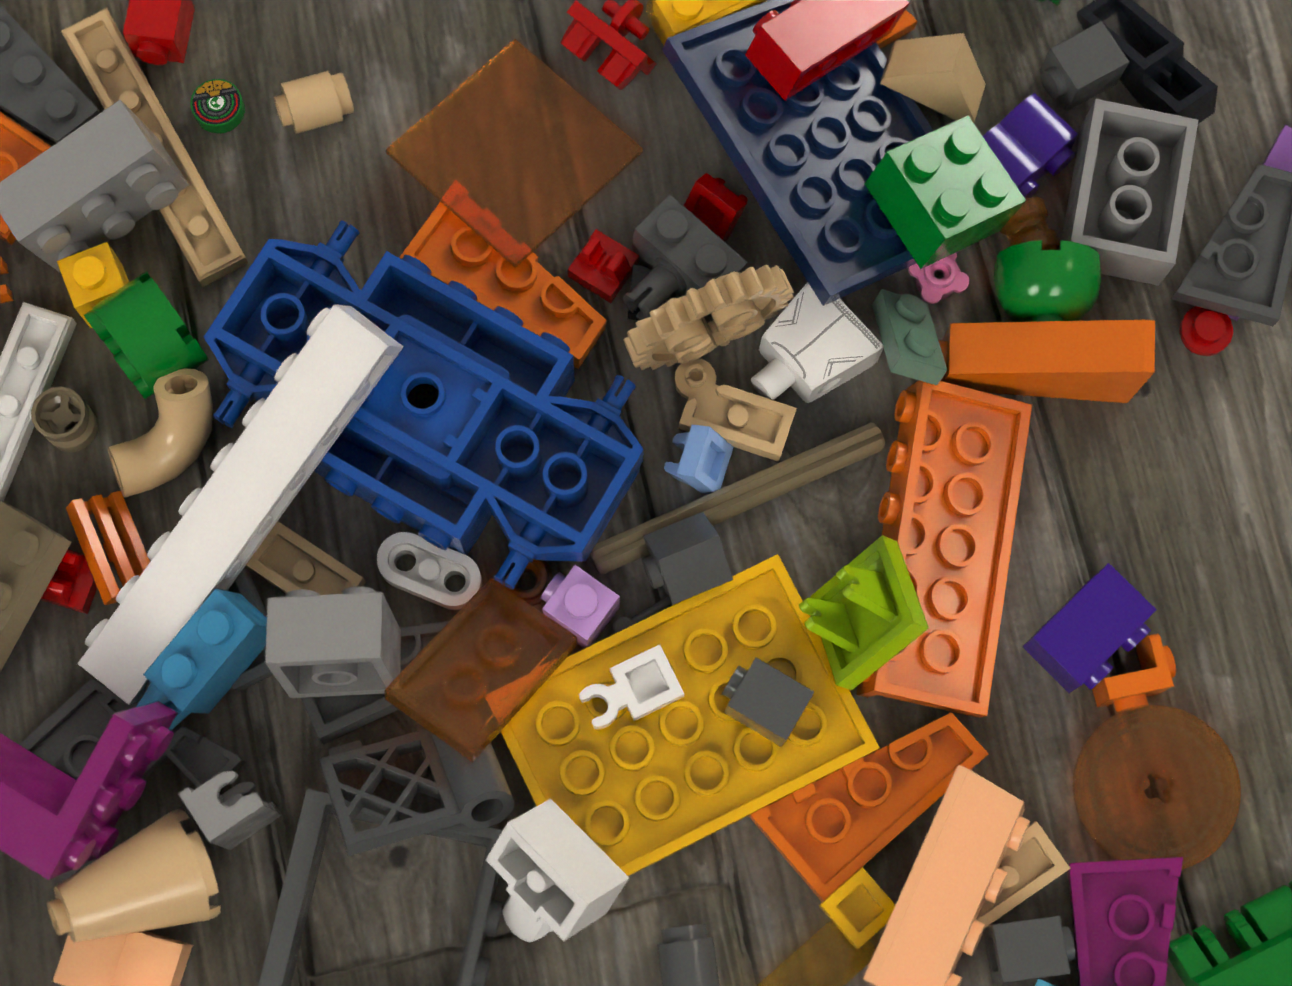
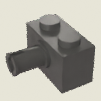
M669 194L634 228L631 251L638 254L639 262L645 267L652 269V271L634 289L624 295L623 301L632 313L638 307L640 308L636 316L639 319L651 317L649 312L661 306L674 292L679 297L686 295L687 290L691 288L700 289L711 279H716L734 271L742 273L746 270L748 262ZM712 315L704 316L705 320L707 321Z

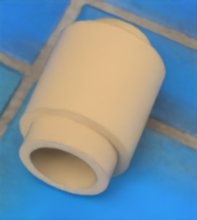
M329 71L281 83L282 94L274 96L282 126L292 124L296 134L343 121V115L354 113L349 88L342 72L330 75Z

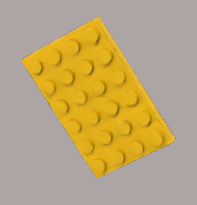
M778 554L732 576V581L676 603L484 697L536 807L552 799L627 876L880 749L850 690L836 685L821 636L805 627L804 622L811 616L800 610L799 604L802 602V599ZM660 644L685 694L684 697L636 721L633 720L628 708L625 707L618 711V715L611 725L603 729H594L591 720L602 716L607 711V703L598 697L582 703L579 693L589 685L602 684L609 687L615 684L610 673L611 667ZM755 658H758L814 691L782 747L724 713L731 699L722 695V692L738 665L749 670Z

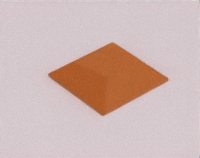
M513 39L386 148V153L516 268L642 154L643 148L519 41Z

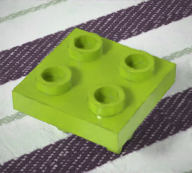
M883 535L848 565L843 566L835 576L814 594L799 604L800 610L811 616L804 622L805 627L821 636L836 685L849 690L856 688L929 629L898 542Z

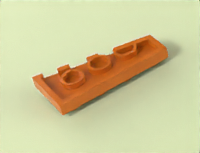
M455 181L401 254L400 259L404 255L412 256L424 263L431 270V276L447 285L450 281H456L469 288L476 294V301L493 311L497 306L511 311L523 321L522 327L538 336L546 332L561 339L569 346V353L574 357V367L579 369L604 332L607 320L560 276H552L538 263V256L524 243L520 246L501 228L502 223L487 209L482 211L468 198V192Z
M951 712L824 778L751 813L749 818L823 902L946 793L958 765L972 770L989 753Z

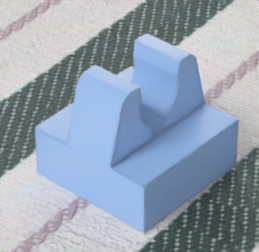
M692 424L689 432L676 434L672 443L683 450L680 462H666L664 470L675 479L693 487L698 492L710 494L721 489L734 447L711 427Z

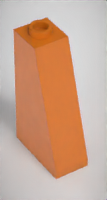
M1155 320L950 323L943 339L939 340L948 369L941 381L986 393L1128 403L1155 372Z

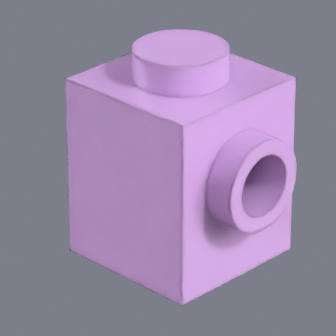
M577 565L573 566L567 576L561 572L557 573L541 596V599L546 602L542 608L544 621L582 648H587L594 644L619 610L620 605L619 595Z

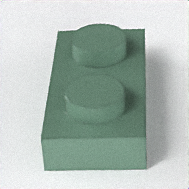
M881 289L872 303L890 372L938 385L948 369L927 302L911 294L900 295Z

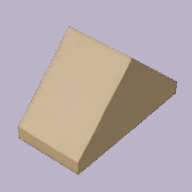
M964 33L897 40L891 48L880 84L956 121L969 115L973 123L975 122L986 85Z

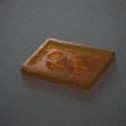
M490 578L385 689V700L471 762H474L576 648L577 637Z

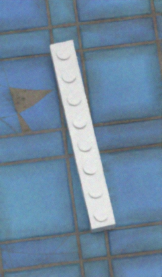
M334 304L331 309H323L313 319L307 330V335L311 338L299 354H291L281 364L274 377L278 382L276 387L266 400L264 398L259 399L248 410L242 421L246 429L235 444H227L216 455L210 466V469L214 471L213 475L203 489L201 487L196 488L184 500L178 512L183 517L171 533L167 531L162 534L151 546L147 557L151 560L140 576L135 575L121 588L116 597V601L120 605L110 619H103L87 636L85 645L89 648L78 664L128 705L141 700L151 684L143 674L216 588L225 591L230 588L402 350L403 346L352 306Z

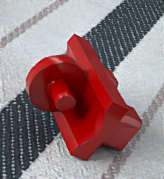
M577 0L568 9L567 13L574 20L567 28L560 44L583 62H586L601 40L610 46L613 50L596 72L618 89L622 90L640 70L648 76L657 64L646 53L625 38V36L631 33L642 41L650 31V28L639 20L644 6L638 0H628L622 6L614 0H607L602 7V11L612 18L610 25Z

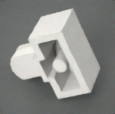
M552 799L509 821L486 858V861L509 884L506 891L510 896L502 910L505 922L513 934L527 942L538 940L552 931L563 941L569 939L606 915L629 880V877Z

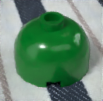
M1042 240L1012 245L1000 251L996 256L994 284L997 298L1004 312L1017 322L1079 321L1088 314L1099 296L1101 285L1099 252L1087 245L1061 240L1060 250H1042Z

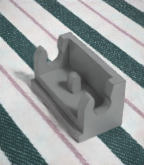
M234 771L219 773L195 790L188 787L179 793V796L207 840L228 850L233 849L282 816L274 802L267 803L259 797L258 793H251L256 787L253 782L239 783L220 795V790L225 785L232 784L238 778V774Z

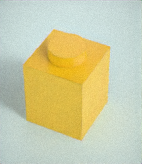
M108 242L57 261L74 308L86 324L92 328L84 314L92 310V306L129 283L121 261Z

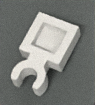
M659 644L611 667L610 673L615 684L609 687L602 684L589 685L579 693V698L582 703L596 697L602 698L607 703V711L602 716L591 720L594 729H603L611 725L615 721L618 711L625 707L628 708L633 720L636 721L683 698L685 694Z

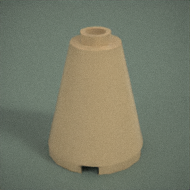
M181 809L167 813L55 886L56 899L47 902V908L56 933L62 935L68 932L73 942L203 922L217 917L220 914V906H209L208 897L218 894L219 891L203 841L198 831L186 834L179 823L189 819L187 813Z

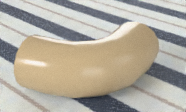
M180 369L157 379L154 384V393L158 406V419L155 426L148 433L136 439L108 447L112 468L124 498L152 490L177 478L200 456L212 432L213 419L211 391L208 377L203 372L195 369Z

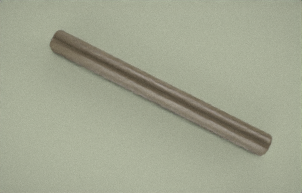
M875 423L861 426L597 543L590 553L592 561L600 574H606L649 554L644 535L700 512H703L712 526L882 451L885 446L883 434Z

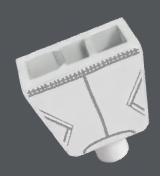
M807 282L762 336L759 351L769 363L751 378V382L762 397L775 400L791 386L803 401L810 403L875 365L884 347L841 299L823 306Z

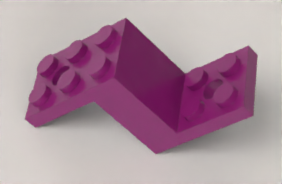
M158 701L114 713L77 781L0 733V850L47 880L70 870L76 871L83 864L98 859L109 852L119 835V830L114 827L122 812L131 809L145 789L146 781L141 778L151 760H158L171 743L174 733L169 728L178 712Z

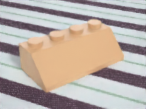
M961 765L957 766L863 979L872 986H960L962 977L954 974V971L962 953L964 952L972 956L977 948L985 924L976 921L985 900L995 904L1003 888L1008 872L999 868L1006 849L1010 848L1018 852L1030 825V820L1022 817L1025 810L1024 801Z

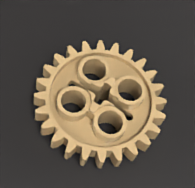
M764 265L757 270L754 267H749L742 273L734 271L709 280L700 289L691 288L687 290L685 296L670 299L667 303L650 311L651 317L637 321V327L627 331L628 337L623 340L635 368L640 367L641 370H645L651 367L652 370H655L664 364L667 367H671L677 362L687 363L710 353L717 346H727L730 340L745 337L765 325L766 319L777 316L779 314L778 310L789 305L787 301L794 298L792 294L794 291L784 270L780 269L778 265L772 268L769 265ZM711 314L714 320L707 323L704 316Z

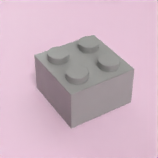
M349 587L344 589L342 594L319 595V593L311 590L289 591L285 597L268 598L265 664L290 698L400 693L401 629L383 593L376 592L371 588Z

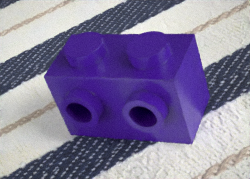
M1108 563L1022 647L1068 693L1074 691L1082 684L1091 690L1114 668L1107 659L1120 646L1128 653L1151 631L1144 622L1157 609Z

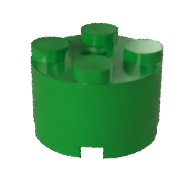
M147 271L92 306L93 309L84 314L94 331L111 351L118 365L145 400L153 394L155 395L154 384L160 377L180 369H197L209 361L197 340L193 339L190 335L191 333L179 314Z

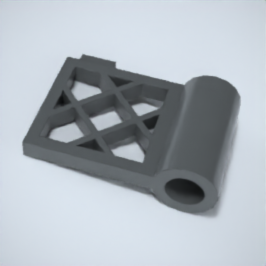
M451 707L442 711L427 729L362 746L361 740L329 748V756L319 758L321 771L348 856L460 823L473 829L488 828L507 818L514 808V799L479 712L473 708ZM420 750L425 759L415 774L392 766L398 756ZM355 768L371 773L360 790L338 782L336 774ZM429 775H431L432 781L427 779ZM383 778L406 786L395 804L372 795ZM418 791L439 799L442 805L441 809L424 814L407 809ZM345 800L351 802L348 807L346 806ZM363 807L386 816L379 827L355 833L352 823Z

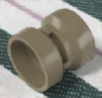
M62 386L53 387L42 392L34 401L31 409L32 422L36 430L46 437L58 450L77 452L88 447L95 439L98 432V418L92 408L74 390ZM73 423H75L72 428L66 430V428L70 427Z

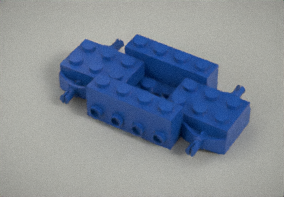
M341 220L338 227L326 245L321 242L314 246L282 239H268L204 335V339L229 378L227 386L230 391L212 416L222 424L225 423L227 427L233 428L248 402H252L253 399L258 401L261 398L266 400L278 384L274 379L278 368L291 354H299L311 338L307 335V330L313 319L323 309H331L334 304L352 306L400 343L403 348L314 472L323 476L324 480L333 488L350 497L353 494L370 503L372 509L383 517L398 524L400 521L417 530L419 536L445 551L450 548L468 556L493 515L510 542L508 547L511 550L493 578L502 585L505 581V586L510 589L515 588L528 563L533 562L534 559L586 562L638 475L643 461L644 449L620 418L621 410L632 391L635 390L636 385L629 379L624 384L625 377L616 375L615 380L602 400L598 398L596 402L565 397L575 381L574 357L569 353L570 348L565 342L546 332L538 336L522 327L524 323L517 315L503 307L497 306L493 311L476 301L477 296L473 291L459 282L450 281L447 285L431 276V270L412 256L404 255L400 259L386 251L360 290L343 265L344 255L360 232L351 224L348 227L345 221ZM420 384L433 385L439 391L435 404L425 409L412 406L408 402V396L415 386Z

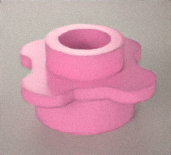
M953 253L920 269L917 263L908 267L909 274L915 277L916 287L925 302L936 304L940 300L949 297L953 292L962 293L967 289L969 277L966 273L960 271L955 261L957 253ZM941 271L943 278H936L934 272Z

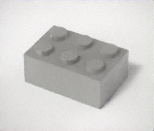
M1095 99L1081 124L1061 241H1072L1087 245L1099 252L1101 274L1159 286L1176 264L1198 119Z
M119 100L0 182V214L21 245L61 273L57 264L58 260L108 242L110 239L113 240L125 236L134 228L135 222L153 210L162 209L170 205L177 198L178 193L189 186V184L159 139Z

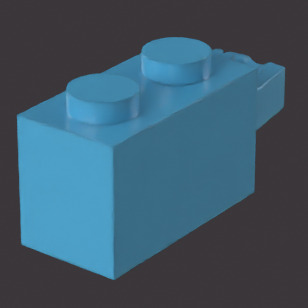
M216 588L143 674L151 684L136 707L160 701L178 712L169 730L176 727L190 713L209 714L266 646L267 617L242 594Z

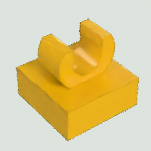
M863 867L819 904V907L856 949L864 945L888 923L896 906Z

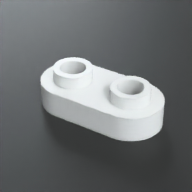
M410 532L395 533L385 539L379 547L377 553L378 569L386 582L393 587L451 610H459L470 606L481 593L482 576L479 567L473 559L450 548L446 551L430 544L421 536ZM403 555H412L416 558L415 566L409 571H401L396 567L398 559ZM453 575L462 576L465 579L464 587L457 592L449 591L445 587L449 577Z

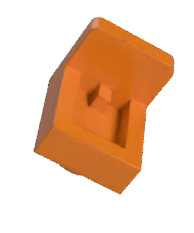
M1159 634L1148 635L1136 645L1142 670L1104 678L1092 688L1097 707L1114 704L1116 713L1142 708L1149 705L1148 696L1160 694L1174 686L1172 678L1176 675L1174 656L1167 645L1163 646Z

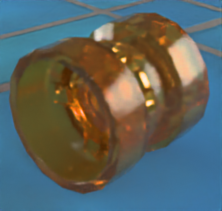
M1042 197L1027 198L1026 202L999 231L1002 235L1007 236L1010 243L1009 247L1028 241L1042 240V250H1060V241L1056 231L1050 229L1047 225L1046 219L1049 213Z

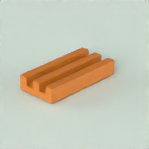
M111 492L105 498H103L102 494L95 495L88 501H83L82 498L72 500L66 507V511L104 605L117 603L116 597L121 588H118L89 515L94 514L104 539V550L109 561L113 562L122 586L135 575L140 576L150 563V560L147 557L122 492Z

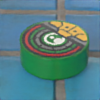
M211 79L205 81L195 89L191 97L193 115L197 123L208 132L217 134L229 132L236 128L244 117L245 104L238 88L227 80Z

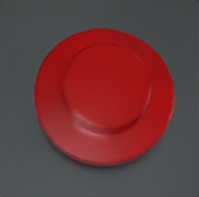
M1195 306L1182 318L1179 333L1183 344L1189 351L1201 356H1213L1222 352L1230 344L1233 337V324L1227 314Z

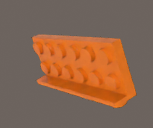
M918 380L900 393L894 413L895 420L900 422L897 441L895 440L892 443L886 462L887 471L892 472L889 491L883 495L880 502L878 520L880 523H883L882 535L898 542L929 629L859 684L856 695L866 698L879 695L977 718L987 716L1032 404L940 381L938 385Z

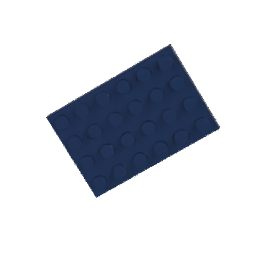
M767 0L667 38L662 51L819 301L824 306L916 264V261L864 183L887 151L934 130L913 99L880 84L887 58L877 43L872 44L784 101L745 56L755 37L752 30L757 22L773 10H776L779 14L782 13L794 1Z

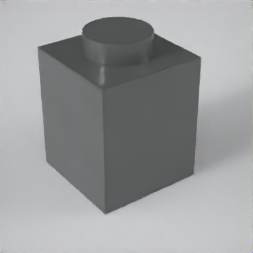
M1101 21L1050 48L1040 69L1041 80L1047 93L1054 99L1058 98L1064 109L1068 111L1117 85L1129 61Z
M703 512L643 536L650 555L642 559L646 575L653 589L663 587L672 604L733 580L720 536Z
M755 658L749 670L738 665L722 692V695L731 699L726 707L725 714L780 747L786 742L814 694V691L758 658Z
M1060 915L989 925L984 928L983 933L992 983H1007L1070 974L1068 961H1074L1075 959L1074 941L1069 927H1062Z

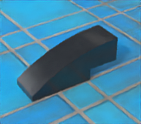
M1094 0L1077 11V20L1084 30L1101 21L1108 29L1129 61L1120 81L1144 109L1198 119V124L1215 113L1218 86L1183 57L1184 42L1134 0Z

